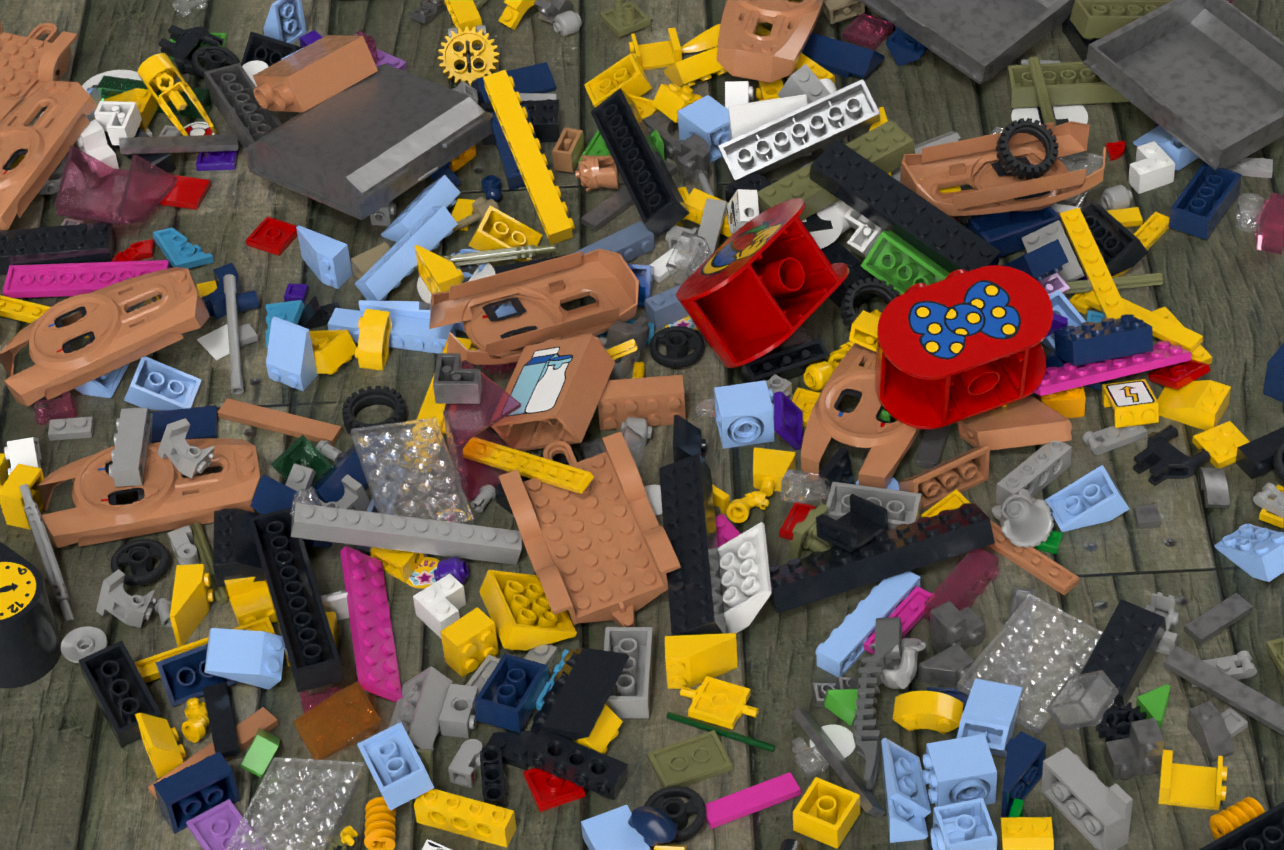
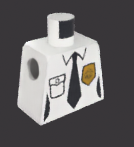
M738 189L728 203L726 213L732 234L759 215L757 190Z

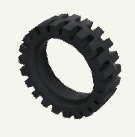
M1021 118L1018 122L1015 120L1006 126L996 146V152H998L996 155L997 159H1001L999 163L1001 166L1005 165L1004 170L1006 172L1011 170L1012 176L1015 177L1018 174L1019 179L1026 177V180H1031L1033 177L1037 179L1049 171L1057 158L1059 146L1058 143H1055L1057 140L1056 136H1051L1053 131L1051 129L1046 130V124L1043 123L1040 126V121L1035 120L1033 123L1031 118H1027L1026 121L1024 118ZM1017 133H1027L1035 136L1042 142L1046 150L1045 159L1037 165H1027L1019 162L1009 150L1008 143L1010 138Z
M865 278L864 281L862 279L858 280L857 283L851 285L841 302V319H844V325H849L848 330L851 332L852 323L858 317L853 309V302L857 296L864 293L875 294L889 304L898 297L899 291H893L894 286L891 284L887 287L884 280L878 283V278H874L872 281L870 278Z
M368 386L366 391L361 388L359 389V394L356 392L352 393V397H348L343 404L342 415L347 433L353 439L356 437L358 440L373 432L378 439L385 442L387 437L392 439L395 437V434L401 433V429H404L405 423H407L405 401L399 392L396 393V390L393 388L389 390V387L386 386L381 389V386H376L375 389H372V386ZM373 405H385L395 410V413L390 418L375 424H365L354 418L359 411Z

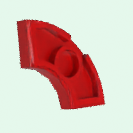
M149 239L130 245V248L117 253L111 262L141 261L153 258L155 240Z

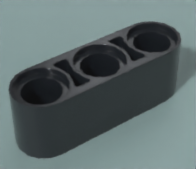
M488 745L480 751L483 800L485 803L506 808L502 753L499 747Z

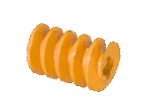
M383 797L371 799L365 806L364 844L368 850H394L396 846V808L389 810Z
M1246 797L1242 801L1236 802L1234 805L1227 807L1226 810H1222L1210 817L1209 827L1212 836L1217 840L1265 812L1264 808L1252 797Z

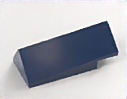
M897 26L895 32L886 41V45L898 66L920 59L928 49Z
M811 33L802 54L827 71L847 79L852 74L864 79L885 59L884 55L874 50Z
M547 62L506 71L508 77L512 76L515 84L513 89L515 92L546 94L556 90V85ZM483 77L475 79L471 83V87L477 90L478 96L483 103L490 102L485 90Z
M371 432L359 438L307 493V496L314 500L317 497L324 503L338 502L345 493L341 480L347 474L362 484L366 491L378 480V461L384 457H392V455L377 436Z
M263 475L250 507L261 514H267L290 507L294 509L296 503L316 505L314 499ZM303 539V541L313 547L330 548L333 545L332 542Z
M208 643L156 662L172 707L184 703L190 698L204 695L203 687L226 682V685L229 686L238 682L204 673Z

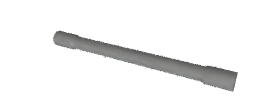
M228 274L223 277L228 325L231 369L230 384L231 393L241 395L244 392L240 360L236 277Z

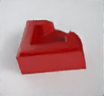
M1125 141L1105 144L1110 161L1123 156L1125 153Z

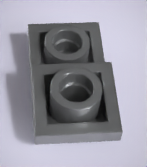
M424 0L422 7L411 11L410 19L423 24L428 23L438 17L447 6H445L442 0Z
M1201 467V490H1204L1205 508L1228 509L1230 498L1224 470L1222 468Z
M838 677L836 683H813L811 692L815 707H824L827 690L859 688L858 677Z

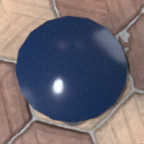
M637 807L632 811L628 820V824L644 837V842L649 846L654 847L658 843L671 842L677 834L676 825L673 820L663 811L654 807Z

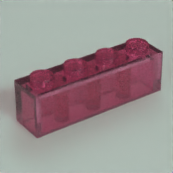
M980 548L970 551L925 601L924 619L930 621V611L948 601L959 611L966 607L971 608L974 599L979 594L984 593L991 580L997 578L1000 570L998 568V557Z

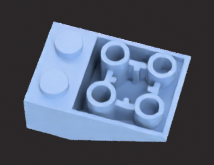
M1160 125L1133 142L1138 147L1155 141L1174 161L1175 170L1177 171L1199 158Z
M1244 524L1237 531L1223 537L1220 542L1214 545L1218 551L1253 578L1270 582L1284 572L1283 532L1273 531L1252 524Z
M975 678L961 717L957 738L985 734L991 755L1006 758V745L1013 736L1023 687Z

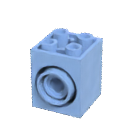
M707 95L678 111L679 140H686L693 134H696L709 145L710 163L722 157L718 146L730 141L728 109Z
M766 380L714 388L715 416L723 449L774 441V432L776 431H774V404L771 403L773 401L772 389H768Z
M985 734L926 744V754H923L925 770H922L925 785L929 784L930 787L928 795L931 804L935 803V806L939 807L983 798L985 805L996 803L997 770Z
M983 798L934 807L933 828H931L933 850H997V835Z

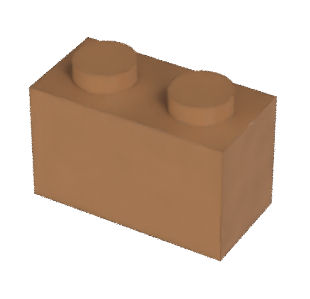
M563 129L552 151L554 170L573 173L585 149L583 130Z

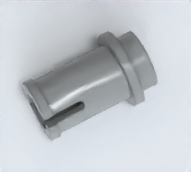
M321 440L316 446V452H318L320 457L325 456L334 463L344 455L343 451L333 447L327 440Z
M489 484L482 486L478 496L471 502V507L473 508L477 505L474 510L482 512L490 500L496 498L495 488Z
M161 598L156 601L155 611L159 613L163 627L168 628L172 626L170 620L172 602L167 598Z

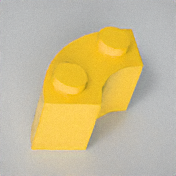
M365 309L363 317L359 318L358 328L360 332L358 346L355 349V358L358 359L359 368L384 370L389 358V339L393 327L390 312Z
M934 691L907 692L895 697L893 720L909 732L916 729H930L944 735L959 727L963 713V702L947 694Z

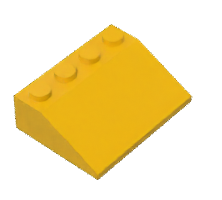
M495 570L487 571L479 592L491 620L495 622V628L504 649L526 651L576 636L577 632L567 611L553 615L541 582L538 581L536 575Z

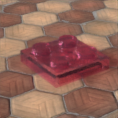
M862 13L842 32V38L868 48L876 49L894 30V24Z

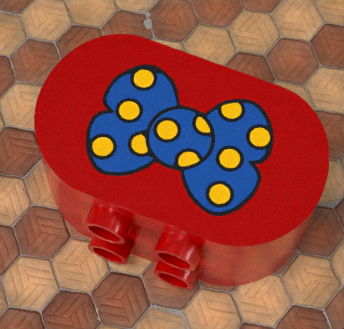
M997 265L983 266L968 272L965 269H959L950 273L945 280L928 286L925 283H918L909 287L904 294L893 299L885 307L878 322L875 390L882 406L891 416L905 425L918 429H937L1023 399L1034 393L1043 382L1046 372V357L1040 342L1048 335L1053 321V307L1046 290L1029 274L1015 268Z

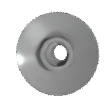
M91 626L72 630L61 642L63 656L74 663H79L78 660L107 647L105 633Z

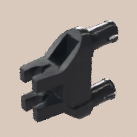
M171 25L168 29V32L171 33L170 39L176 42L173 43L162 38L158 44L162 47L160 49L162 53L174 58L179 72H189L197 77H201L191 66L193 53L205 44L220 47L223 45L224 40L210 34V31L204 27L184 30Z
M1170 424L1162 431L1148 434L1147 448L1134 457V461L1137 464L1133 466V470L1140 474L1149 469L1152 476L1149 477L1148 481L1156 486L1166 479H1184L1194 475L1197 472V468L1210 461L1211 457L1209 452L1203 448L1195 454L1187 456L1171 445L1169 441L1178 437L1179 434L1178 430Z

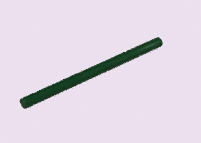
M672 712L667 713V719L708 732L715 730L717 735L770 752L775 750V745Z

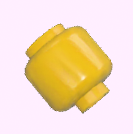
M826 361L811 364L805 370L804 382L811 390L821 391L835 369Z

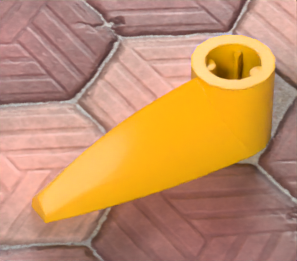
M721 24L713 26L681 47L682 53L699 52L718 46Z

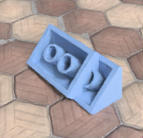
M359 300L360 311L373 309L388 311L390 315L430 320L429 303L419 301Z
M883 738L881 740L882 772L890 843L926 839L928 832L925 817L931 813V808L923 780L920 758L887 738Z

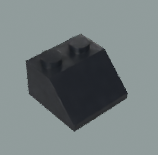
M674 415V462L698 453L706 462V456L702 455V452H706V439H702L701 430L681 416Z

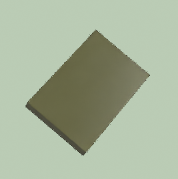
M715 730L647 753L648 760L662 788H668L667 786L675 787V785L686 787L733 770V764Z

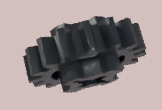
M1121 701L1118 702V706L1109 703V709L1102 707L1101 714H1097L1096 731H1099L1098 737L1105 738V743L1129 738L1131 722L1147 719V713H1140V706L1132 708L1131 702L1127 706H1123Z

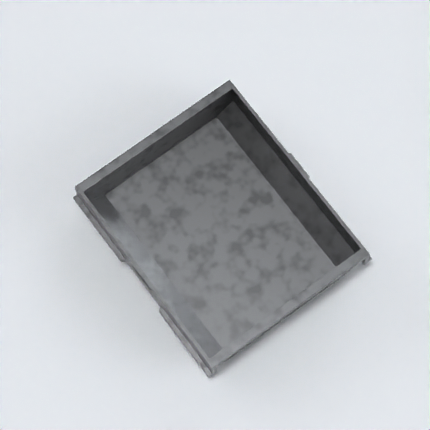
M1075 0L859 1L929 48L972 80L981 84L992 79L1062 24L1072 12Z
M1173 0L1089 44L1087 59L1083 61V64L1214 170L1217 168H1227L1284 136V43L1227 0Z
M382 64L376 66L377 72L311 109L301 112L256 140L243 150V154L246 155L249 172L363 220L492 133L490 120L493 118V114L486 112L468 95L393 66Z

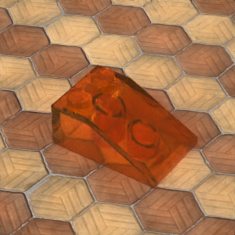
M357 681L336 692L294 720L293 724L317 763L379 730L382 721Z

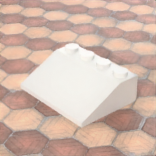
M806 94L728 106L730 140L807 105ZM810 152V153H808V154H806V155H804V156L812 155V152Z
M762 522L718 547L726 633H738L748 627L772 593L765 525Z

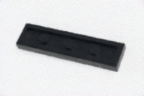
M226 682L203 687L215 753L220 751L224 758L241 754Z

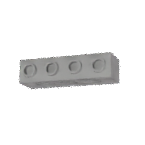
M1051 441L1049 444L1042 446L997 483L996 503L1002 505L1006 498L1017 494L1021 488L1026 489L1034 497L1071 466L1072 447L1061 441Z

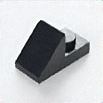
M314 296L303 309L300 317L301 326L313 329L328 325L335 308H340L339 303L319 306L317 297Z

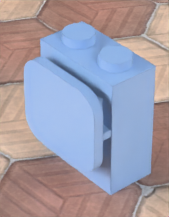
M628 805L581 821L582 836L589 850H650V847L644 842V837L628 824L632 814Z

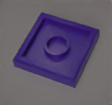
M237 140V151L198 152L197 171L235 170L240 147L239 140Z
M783 392L774 393V431L795 450L802 449L803 411Z

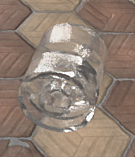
M1246 193L1238 198L1235 225L1241 231L1254 232L1261 228L1265 201L1260 195Z

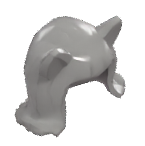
M1023 488L1017 494L1006 498L1002 505L992 508V514L1000 521L1001 531L1004 533V536L1010 540L1011 544L1020 548L1022 546L1024 548L1034 547L1035 545L1039 546L1041 541L1045 542L1054 527V519L1051 516L1050 507L1047 505V502L1043 499L1036 500Z
M903 638L901 659H895L882 670L881 675L884 677V683H876L877 686L884 684L886 687L894 690L905 689L915 677L918 652L926 647V643L918 638ZM875 643L870 644L871 649H875Z

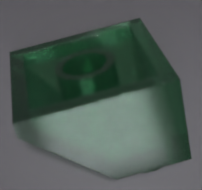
M304 435L271 463V466L286 481L294 464L316 471L310 488L333 467Z

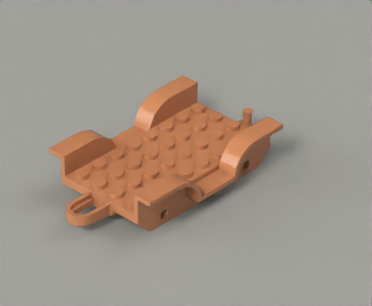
M0 21V122L22 101L48 81H59L67 72L71 56L70 46L78 38L77 34L63 31L58 36L56 25L43 23L36 26L27 37L3 32ZM49 33L44 41L38 40L43 34Z
M622 432L602 438L606 452L579 462L576 461L570 445L566 442L555 441L545 447L543 451L544 458L553 461L552 458L555 454L562 453L565 455L569 466L592 473L594 478L582 494L543 483L538 479H530L523 482L518 469L500 475V482L515 517L524 546L538 581L541 582L553 615L567 610L573 625L614 620L619 627H636L635 612L667 591L668 581L666 573L679 569L681 566L663 526L659 525Z

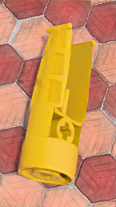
M155 54L140 65L138 69L139 77L183 136L189 135L166 104L171 100L178 111L186 109L187 103L180 94L185 91L213 133H218L195 93L167 54ZM177 75L182 82L179 81L178 83H176L174 81L177 78ZM160 90L162 92L159 98L154 91Z

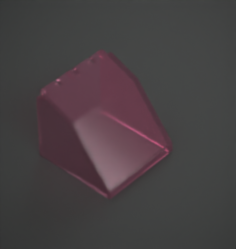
M70 146L55 202V207H57L56 213L58 216L116 225L142 222L175 187L177 178L138 155H133L131 167L128 171L114 169L80 149Z
M466 360L462 361V369H476ZM481 373L482 395L480 404H446L443 411L452 476L457 482L458 491L464 501H470L471 499L474 501L480 493L482 486L487 484L494 488L501 483L499 476L508 473V471L464 458L463 448L473 437L506 446L486 429L521 407L520 402L483 373Z

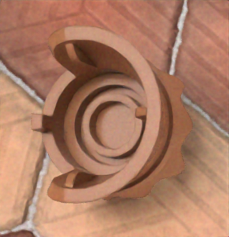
M604 155L581 156V159L584 160L579 161V170L575 171L576 179L580 178L583 187H589L586 189V192L599 189V187L619 190L617 166L611 155L605 157Z

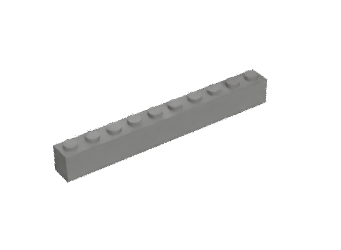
M302 503L295 504L292 517L291 537L513 565L517 564L522 548V537L520 531Z

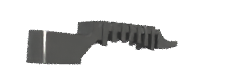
M901 617L876 618L875 654L871 657H861L862 667H859L860 678H858L859 688H857L858 699H856L857 709H855L856 720H854L855 731H853V738L857 747V754L866 762L864 781H867V790H873L880 759V750H877V746H881L880 730L876 728L877 720L873 716L876 715V709L873 704H877V698L874 694H880V688L876 683H884V677L881 675L882 670L895 659H901Z

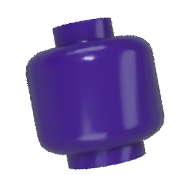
M451 557L439 561L437 570H434L436 582L451 574L464 585L466 578H469V569L466 561L461 560L459 557Z

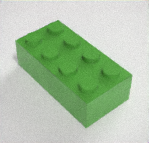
M883 231L861 264L862 268L880 281H886L887 286L893 285L892 290H898L899 295L904 294L909 287L915 284L925 283L928 286L945 280L950 274L892 231Z

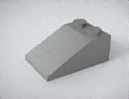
M1059 220L1022 237L1027 253L1058 239L1069 262L1062 265L1063 270L1057 273L1065 282L1075 281L1085 276Z

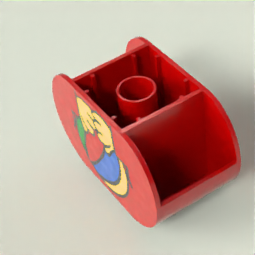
M800 198L791 199L773 206L743 225L680 286L676 293V298L722 364L727 368L738 367L754 361L783 343L834 292L849 274V268L845 263L830 264L799 218L806 206L805 202Z

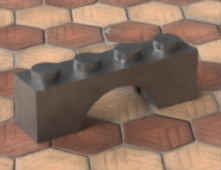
M661 111L644 118L643 121L650 135L654 130L658 131L664 144V153L678 165V159L681 158V143L684 140L672 137L674 135L673 120Z

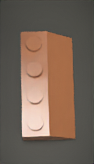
M988 446L973 448L919 474L906 478L899 482V491L921 493L922 511L935 505L955 489L961 493L989 480L990 448Z

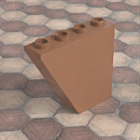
M1031 395L1009 403L1006 408L1000 406L957 422L959 437L975 448L988 446L990 450L1049 444L1051 441L1065 442L1072 440V424L1070 420Z

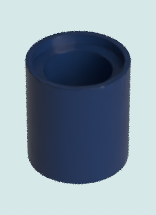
M255 290L236 294L239 313L259 308Z

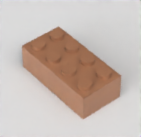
M683 375L608 380L598 402L600 430L621 429V422H625L627 417L645 418L648 426L674 425V415H679L686 420Z

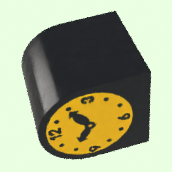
M0 541V688L6 689L26 686L48 674L60 658L62 641L41 573L33 564Z

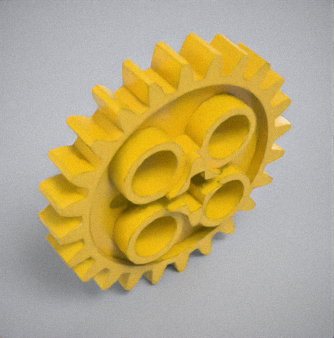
M466 26L464 32L458 28V34L451 31V38L445 36L447 43L441 42V46L444 49H439L438 52L443 56H439L438 61L443 63L439 66L440 69H444L443 75L449 74V81L453 78L455 79V85L459 81H464L471 86L475 79L491 75L490 71H497L493 65H499V61L495 59L499 57V53L495 52L498 50V46H492L495 41L494 39L488 40L490 37L489 33L483 36V29L477 33L475 27H473L472 31H469ZM467 41L470 42L471 73H468ZM475 44H480L483 47L482 49L476 51L473 49V46ZM458 45L464 47L460 52L454 51V48ZM477 62L484 64L480 69L474 67ZM457 64L465 65L462 70L455 69Z

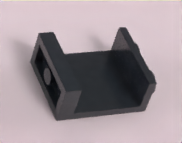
M854 494L850 495V512L835 520L824 514L816 517L817 537L851 553L888 529L887 509Z

